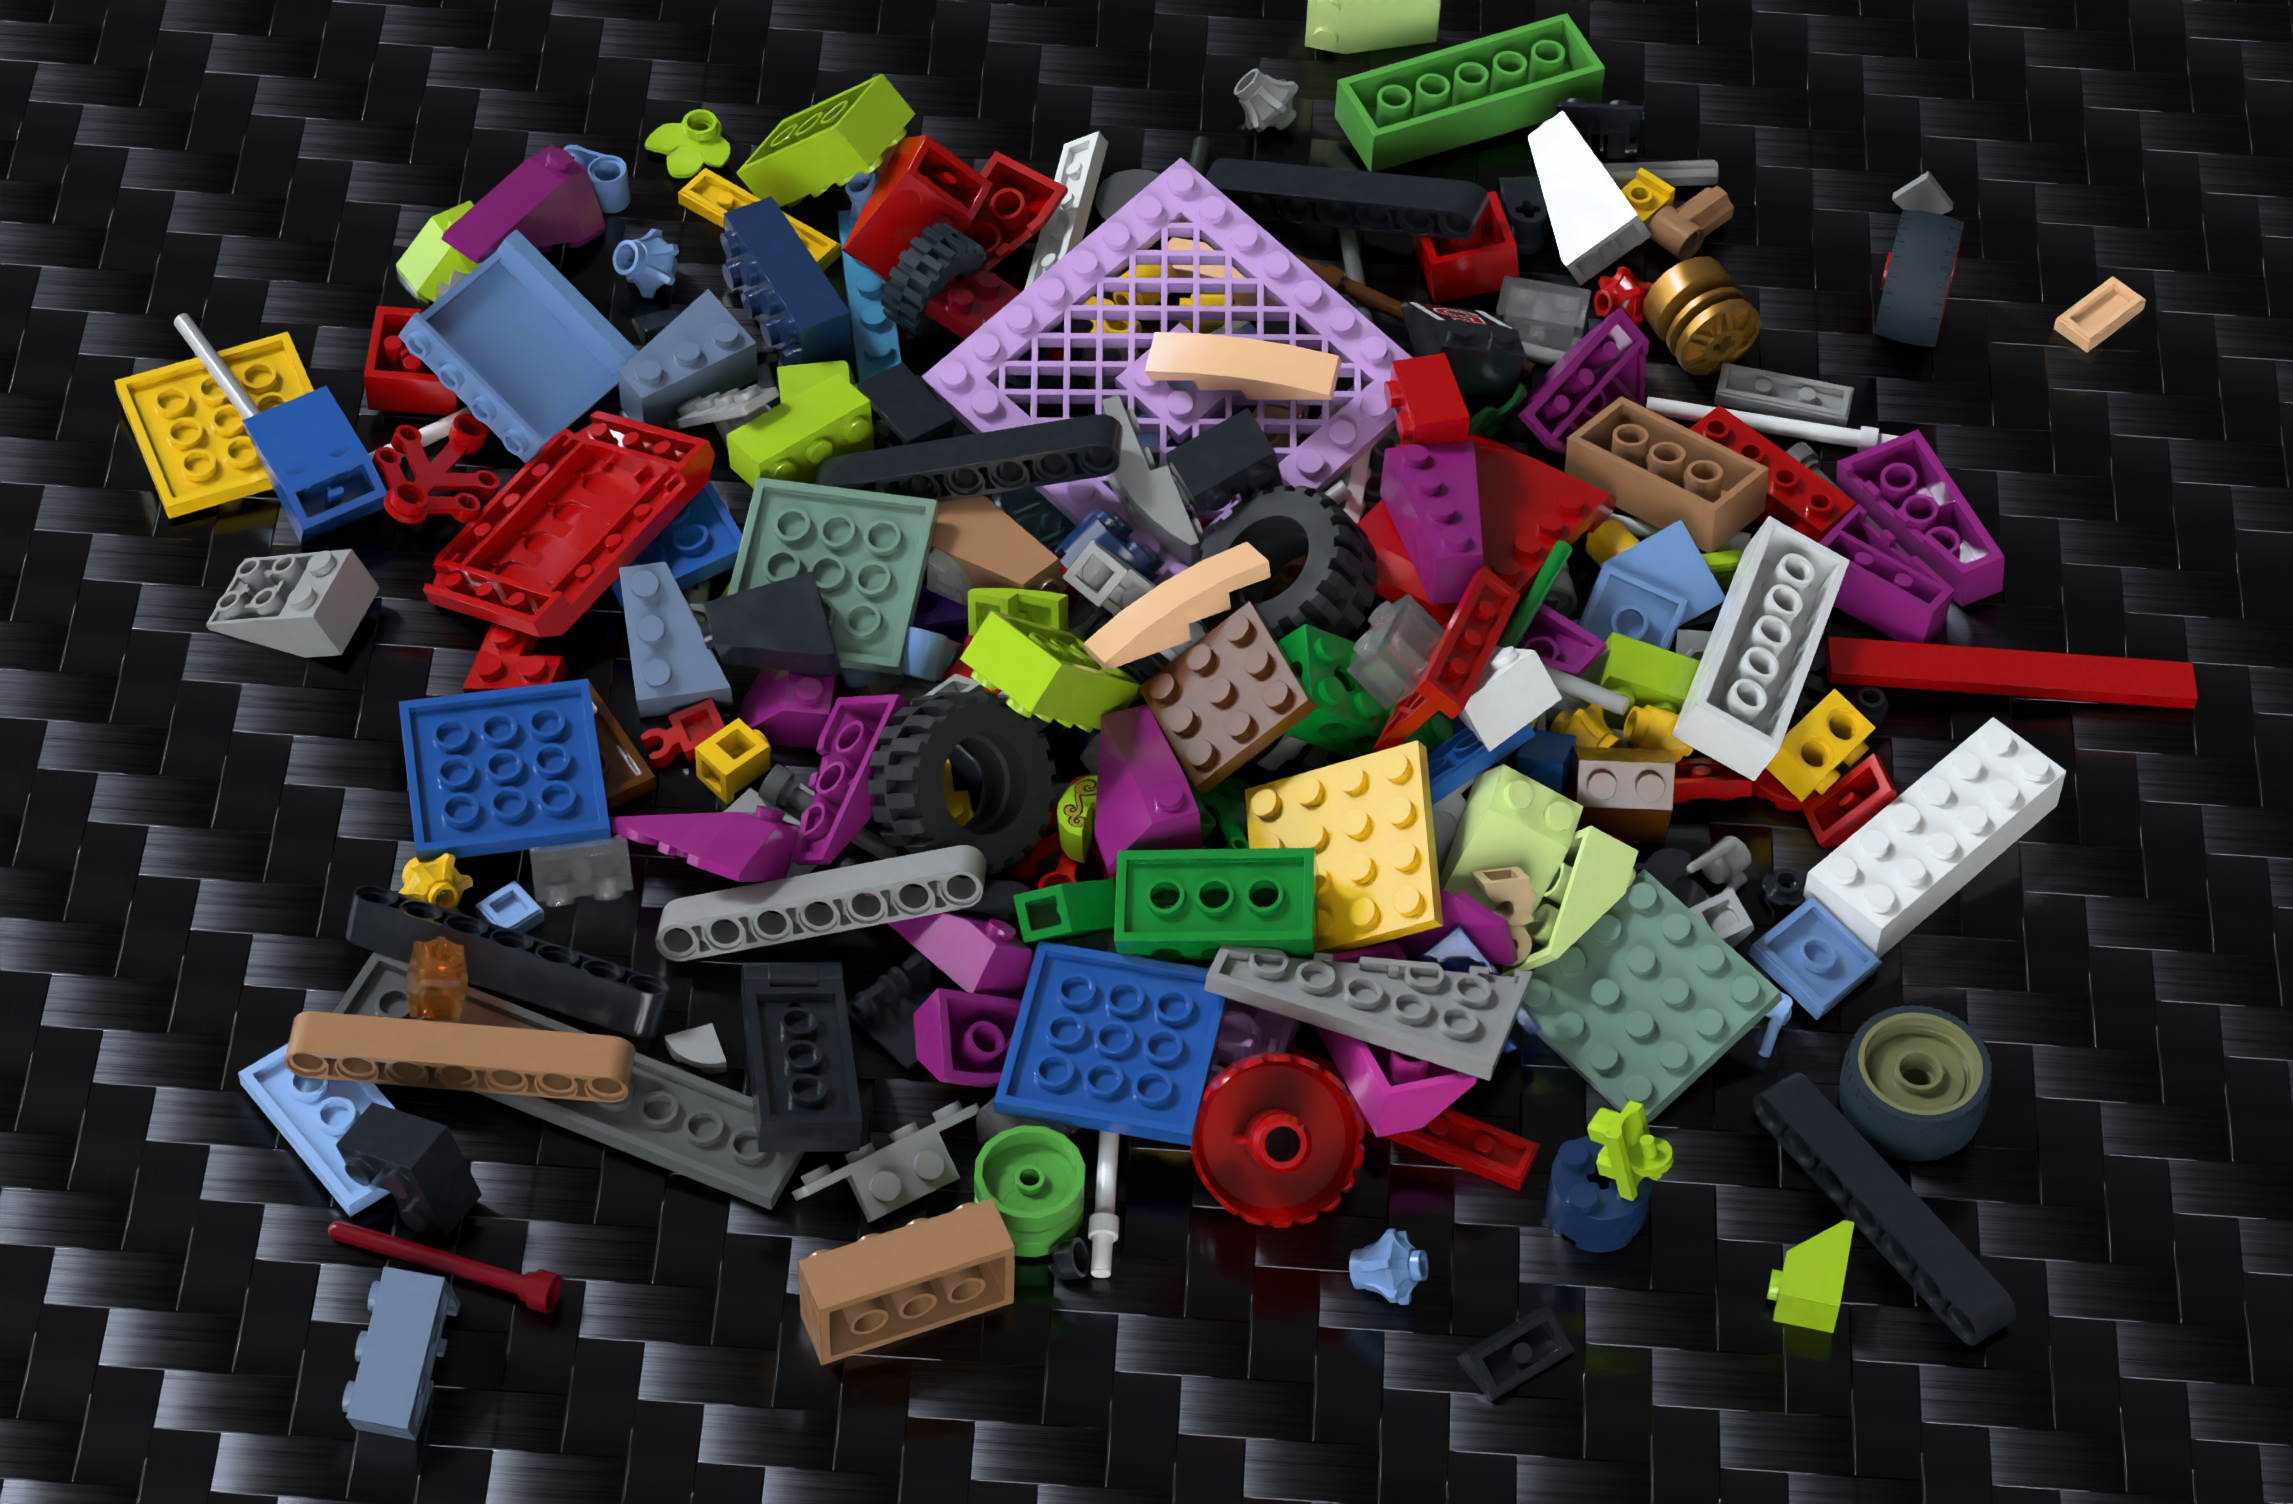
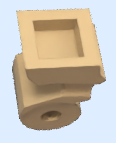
M1519 866L1471 871L1475 884L1494 903L1504 901L1491 911L1508 921L1518 960L1512 965H1502L1514 966L1520 964L1528 957L1532 947L1531 937L1523 927L1533 921V905L1538 898V894L1532 888L1531 878Z

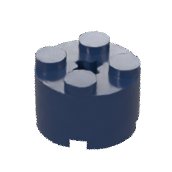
M1100 507L1098 510L1092 509L1054 549L1055 554L1063 556L1060 561L1068 570L1093 540L1126 562L1152 583L1161 574L1159 569L1165 564L1164 560L1147 544L1141 546L1137 541L1129 537L1134 530L1116 512L1110 514L1103 507Z
M1584 1136L1576 1140L1564 1142L1558 1150L1552 1165L1546 1201V1214L1552 1229L1561 1238L1563 1233L1575 1241V1247L1588 1252H1612L1629 1244L1632 1241V1237L1642 1229L1646 1220L1652 1179L1644 1177L1639 1182L1637 1187L1638 1195L1634 1201L1621 1198L1616 1180L1599 1175L1596 1162L1598 1154L1604 1145L1591 1141L1589 1136Z

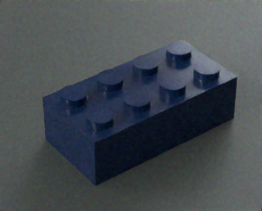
M771 196L724 213L725 232L720 235L721 244L726 254V263L722 265L724 279L730 289L736 288L741 295L742 305L749 318H756L760 324L765 343L769 347L774 346L778 351L781 365L788 366L844 360L849 363L851 368L850 311L773 197Z

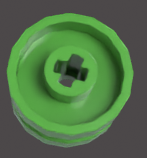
M1018 1126L1001 1131L986 1142L975 1162L974 1203H980L993 1198L1015 1246V1256H1043L1048 1254L1053 1244L1076 1236L1083 1223L1085 1163L1079 1149L1064 1134L1044 1126Z

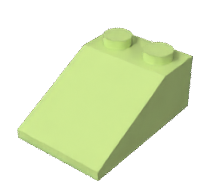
M1308 0L1305 47L1351 54L1436 42L1439 30L1441 0Z
M1505 764L1475 776L1439 885L1453 896L1463 892L1483 906L1493 910L1504 901L1494 903L1475 884L1471 871L1519 866L1531 878L1532 888L1538 894V898L1533 905L1532 914H1534L1570 849L1584 806Z
M1588 826L1575 832L1568 853L1533 914V921L1528 923L1525 928L1531 937V952L1520 964L1514 966L1504 965L1501 975L1514 977L1515 970L1529 971L1558 959L1626 893L1628 887L1632 886L1636 877V870L1633 867L1639 851L1593 826Z

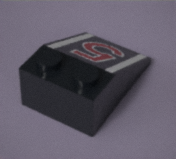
M1403 301L1401 310L1416 357L1445 353L1460 393L1511 399L1526 360V354L1516 328L1487 311Z

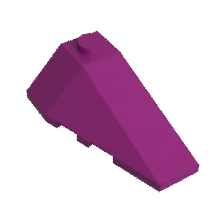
M861 893L866 896H875L871 893ZM957 911L887 923L966 992L1023 999L1033 957L1031 950L1015 937L1016 930L1009 924L998 919H990L988 921Z

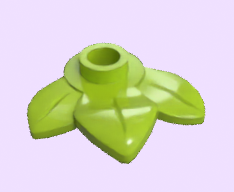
M704 109L690 111L684 116L681 123L663 124L650 134L645 142L646 150L667 155L668 172L672 177L678 179L693 177L700 172L705 164L715 168H722L731 155L730 144L722 137L721 123L712 112Z

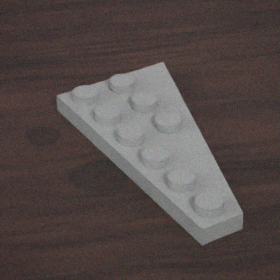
M1221 945L1207 973L1204 990L1490 1081L1530 986L1533 971L1515 970L1514 977L1489 975L1488 967L1470 966L1469 973L1443 971L1437 963L1360 956L1358 964L1333 961V954L1314 953V958L1311 960L1288 958L1279 949Z

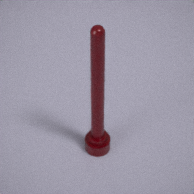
M341 1220L333 1221L328 1227V1234L333 1240L518 1294L519 1300L526 1302L527 1308L545 1314L552 1312L560 1295L561 1275L550 1271L538 1269L536 1272L528 1271L523 1275Z

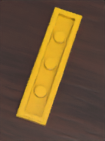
M707 168L703 169L678 192V202L723 229H725L724 213L762 200ZM783 212L823 272L841 256V244Z

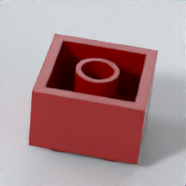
M1496 191L1487 193L1489 204L1471 238L1467 240H1452L1413 236L1414 249L1435 304L1520 285L1517 245Z

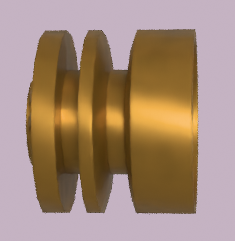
M1709 256L1694 257L1678 263L1666 271L1652 285L1644 299L1643 314L1647 322L1659 338L1666 342L1670 352L1677 358L1684 371L1692 375H1709L1720 371L1723 362L1734 363L1752 346L1759 334L1761 319L1758 311L1748 302L1744 293L1736 288L1733 279L1720 262Z

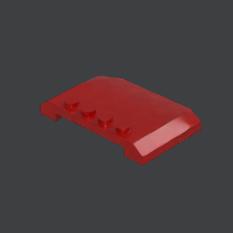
M596 411L589 415L593 422L591 425L575 434L566 428L554 435L438 553L433 564L437 574L432 585L425 584L423 588L425 595L431 604L537 637L563 635L583 613L591 608L599 596L620 577L619 568L628 567L641 552L646 550L658 534L679 515V512L708 483L715 457V452L709 440Z
M1480 433L1468 436V441H1474L1483 545L1482 567L1486 566L1520 594L1519 601L1529 590L1555 543L1561 540L1571 546L1586 530L1594 533L1614 512L1617 497ZM1381 500L1357 523L1368 535V540L1374 546L1377 555L1375 564L1378 566L1377 585H1372L1371 588L1376 594L1440 625H1444L1453 616L1459 602L1431 604L1383 500Z

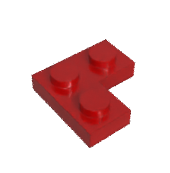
M491 623L462 689L465 694L563 682L568 668L563 656H531L539 637Z

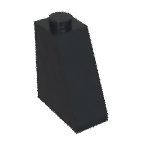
M813 571L703 603L707 616V621L700 622L703 639L707 650L716 648L722 664L824 675L842 673L825 607Z

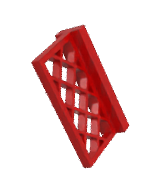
M1483 566L1473 575L1453 616L1428 641L1373 748L1375 752L1399 746L1438 710L1442 711L1452 720L1464 710L1520 597L1518 592L1486 566Z

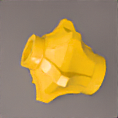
M1591 704L1583 710L1579 708L1573 713L1563 710L1556 716L1550 727V732L1577 736L1576 747L1622 748L1623 741L1616 737L1604 719L1603 708L1595 704Z
M445 853L439 858L418 861L417 857H415L403 869L402 880L404 887L398 893L459 912L457 905L464 890L473 887V880L469 875H461L454 867L456 860L454 855Z

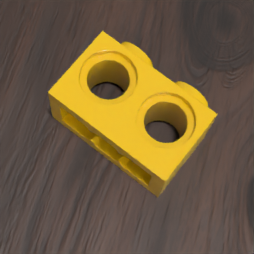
M1834 688L1784 736L1780 750L1765 768L1801 802L1814 790L1822 796L1841 777V774L1836 769L1843 762L1851 768L1868 751L1869 747L1864 741L1876 727Z

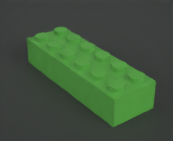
M1568 13L1340 79L1337 81L1335 118L1370 172H1377L1544 122L1554 117L1557 102H1565L1571 98H1583L1589 100L1590 103L1601 104L1605 67Z

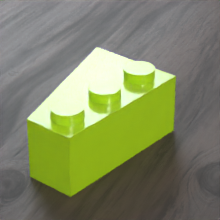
M1612 632L1605 642L1607 643V649L1586 670V681L1630 698L1628 708L1623 716L1603 708L1604 719L1607 725L1612 729L1623 731L1626 718L1634 706L1644 708L1646 705H1650L1680 715L1700 661ZM1586 701V708L1592 703Z

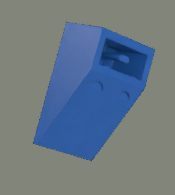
M327 386L242 420L300 544L384 509L383 501L387 491L368 452Z

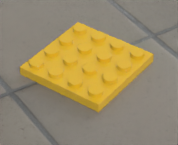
M288 332L217 351L220 358L260 412L314 391ZM198 357L115 380L118 397L168 519L273 489L270 479L242 423L244 419Z
M1417 740L1245 789L1249 849H1315L1319 869L1317 953L1335 954L1351 951L1443 926L1427 749L1421 742ZM1265 904L1261 907H1269L1273 904Z

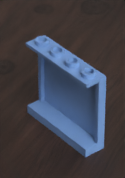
M517 229L504 239L494 254L423 313L419 314L416 312L413 314L398 336L406 344L410 353L420 358L438 376L442 385L453 391L470 408L474 417L480 422L485 423L502 440L506 449L512 454L517 455L525 464L554 435L566 428L569 429L619 385L618 370L639 352Z

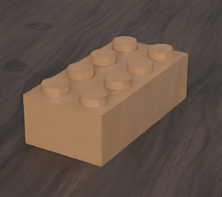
M1622 396L1567 437L1566 474L1617 497L1615 507L1660 530L1682 520L1697 548L1707 553H1714L1765 511L1768 467Z
M993 1198L980 1203H965L954 1211L930 1219H915L905 1227L883 1234H868L857 1242L833 1250H818L808 1258L798 1260L801 1318L821 1365L1014 1303L1015 1246Z

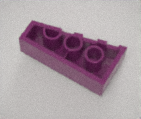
M1919 430L1912 431L1837 461L1836 485L1849 498L1867 510V515L1883 530L1888 529L1897 537L1896 543L1911 557L1917 555L1955 589L1952 599L1961 607L2003 590L2004 555Z
M1474 441L1431 445L1410 444L1404 447L1385 448L1380 495L1431 604L1460 602L1473 575L1482 568L1483 561Z

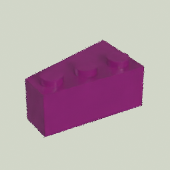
M1858 503L1819 542V544L1850 560L1833 606L1896 641L1929 644L1942 631L1955 589L1917 555L1909 558L1895 545L1897 537L1888 529L1881 533L1866 519L1868 511Z

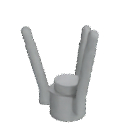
M1725 836L1712 848L1690 862L1686 868L1685 876H1689L1702 869L1703 874L1715 884L1727 883L1724 891L1733 888L1734 892H1736L1748 880L1743 871L1751 864L1750 852L1747 846L1738 838Z

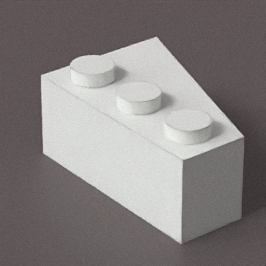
M1513 646L1506 648L1495 647L1464 710L1458 716L1490 752L1560 701L1562 697L1535 650L1517 649Z

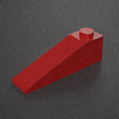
M997 151L993 153L980 172L993 185L973 222L963 233L984 248L983 252L986 253L987 259L983 263L988 271L1042 229L1068 193L1066 186Z

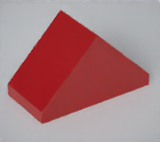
M1873 753L1829 787L1822 796L1816 797L1802 810L1819 845L1825 848L1845 842L1894 801L1897 792L1880 757Z

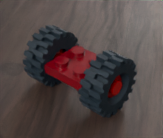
M938 222L934 223L932 229L930 227L923 229L921 238L915 236L910 241L911 247L907 252L903 250L898 258L901 261L897 267H892L889 273L892 276L891 281L886 282L883 291L887 294L881 299V305L885 307L882 311L887 318L924 341H929L931 337L936 339L940 337L942 330L945 332L950 330L965 340L1021 292L1000 279L995 273L986 270V265L983 262L987 259V256L983 252L984 248L950 225ZM1071 320V333H1090L1094 328L1093 322L1090 320ZM1064 321L1050 333H1064ZM1039 347L1038 361H1064V348ZM1032 348L1017 361H1031ZM1071 348V361H1080L1084 348ZM1006 375V389H1031V375ZM1038 375V389L1063 388V376ZM999 376L992 381V383H993L998 389H999ZM1018 403L1027 410L1031 409V404ZM1038 404V408L1042 409L1047 404Z

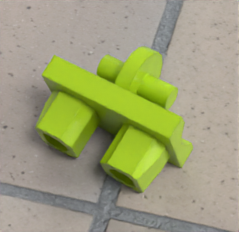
M1629 1100L1621 1113L1602 1107L1589 1123L1587 1129L1590 1140L1604 1145L1598 1154L1596 1162L1599 1175L1616 1180L1621 1198L1634 1201L1638 1195V1184L1644 1177H1649L1652 1180L1660 1179L1663 1173L1672 1167L1674 1162L1672 1147L1666 1140L1650 1135L1643 1104Z

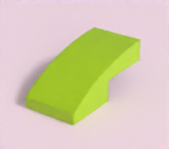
M973 588L967 592L970 636H975L990 611L1069 632L1068 595L1013 588Z

